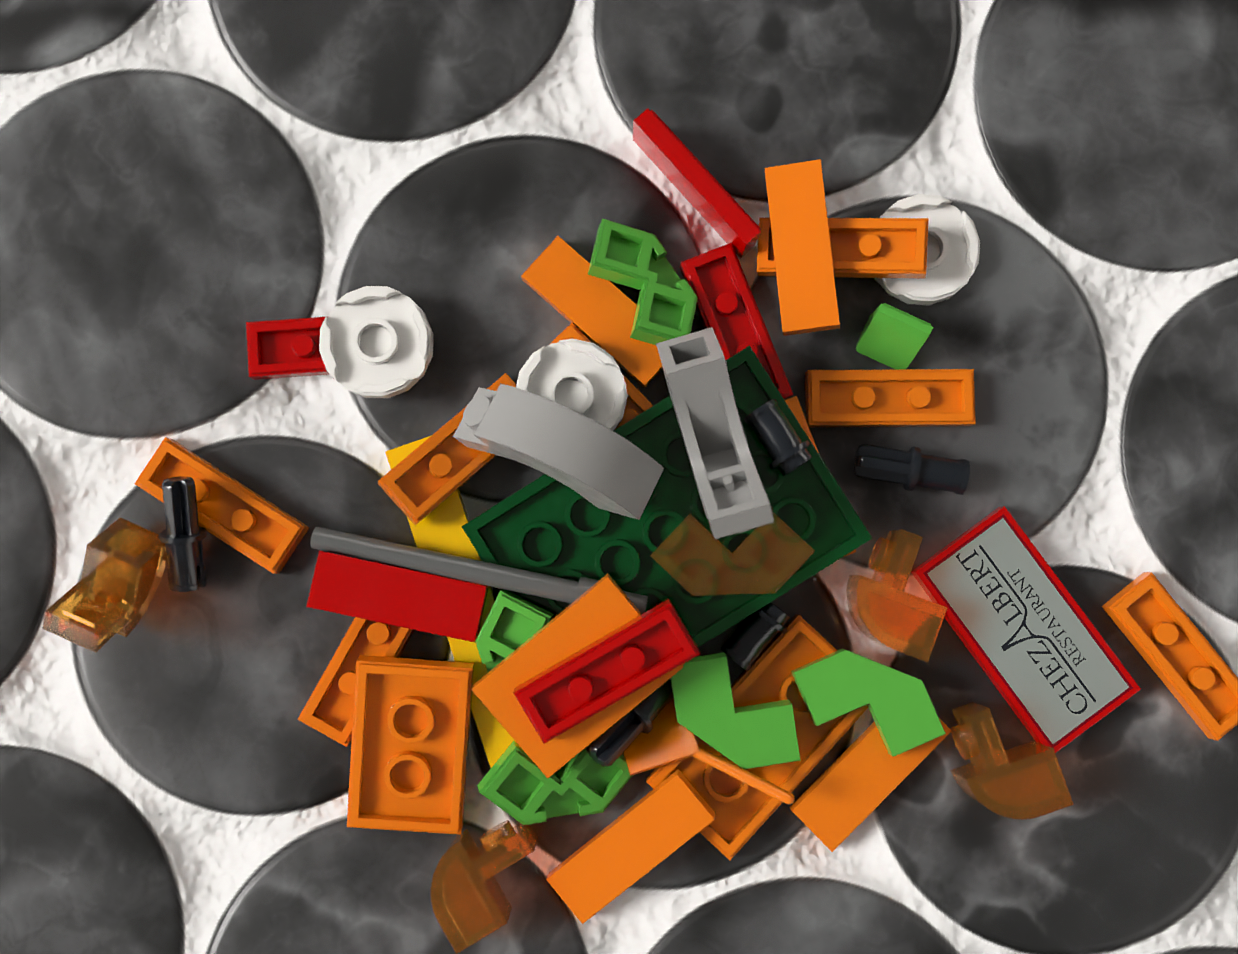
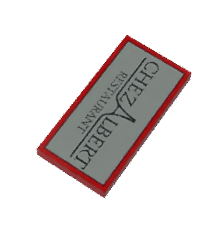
M1005 506L995 509L911 571L1044 754L1053 756L1141 690Z

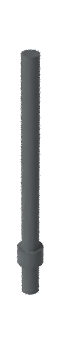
M318 526L315 527L311 536L312 549L566 603H573L599 581L581 576L579 581ZM623 591L642 614L646 612L648 596Z

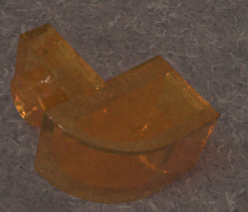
M121 517L118 518L87 544L81 580L45 611L42 629L95 653L116 633L127 637L147 611L162 579L167 561L165 543L159 540L158 534Z
M903 529L892 530L888 532L887 538L879 537L872 550L868 565L870 569L875 570L872 579L862 575H849L846 593L848 609L859 630L876 644L928 662L947 607L904 592L923 537Z
M972 702L952 709L957 722V726L951 728L955 745L964 760L970 759L971 763L950 771L959 787L968 796L994 813L1011 819H1032L1074 805L1053 748L1036 741H1031L1005 751L990 708Z
M506 820L479 838L483 845L479 848L468 830L465 829L461 835L459 834L450 843L440 859L432 878L431 903L435 917L456 954L508 923L512 906L494 875L534 852L538 838L530 824L522 825L519 823L512 827L510 821Z

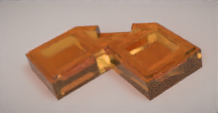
M773 511L774 522L756 527L732 553L718 539H714V536L689 514L651 554V557L692 596L775 594L815 551Z

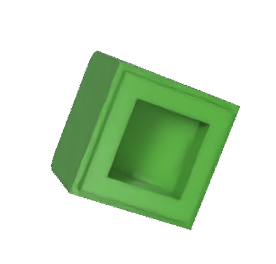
M886 303L880 304L870 314L857 342L856 351L895 370L906 369L931 334L933 327L930 323Z

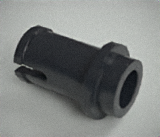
M773 399L754 410L744 420L751 426L773 460L769 464L772 470L778 468L784 477L813 457L807 449L811 446L808 440L801 441L778 406V401Z
M770 602L746 617L729 641L721 647V650L738 665L749 671L753 662L765 650L778 632L782 634L787 632L784 625L790 617Z

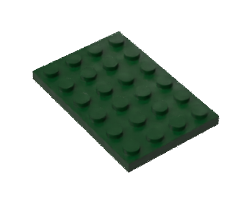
M750 345L725 361L743 432L771 506L773 523L752 528L742 533L714 539L695 483L672 400L668 396L613 431L640 448L664 467L639 520L599 509L573 489L544 474L461 526L484 562L579 581L581 576L600 580L606 574H609L622 591L648 596L646 612L669 599L697 647H700L873 538ZM773 399L778 401V406L801 441L808 440L811 446L807 449L813 457L784 477L778 468L774 470L770 468L769 464L773 460L751 426L744 420L754 410ZM510 591L555 614L554 617L571 604Z

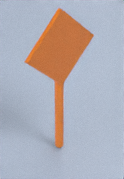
M674 699L652 721L653 729L648 734L641 732L624 751L630 776L694 757L786 804H792L795 800L792 793L698 747L694 734L677 722Z

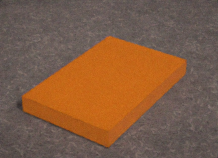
M606 574L484 675L471 689L547 779L684 667L682 664L544 744L513 694L515 687L642 615L609 574Z
M359 655L356 660L347 827L461 835L464 820L474 663Z

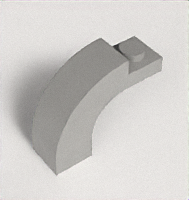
M707 328L656 343L689 463L714 539L742 533L752 528L773 523L771 506L743 432L725 357L713 328Z
M500 384L497 391L479 387L473 399L466 406L463 418L453 435L455 439L468 448L506 457L549 475L573 489L599 509L638 520L664 470V467L640 448L598 422L550 399L505 384Z

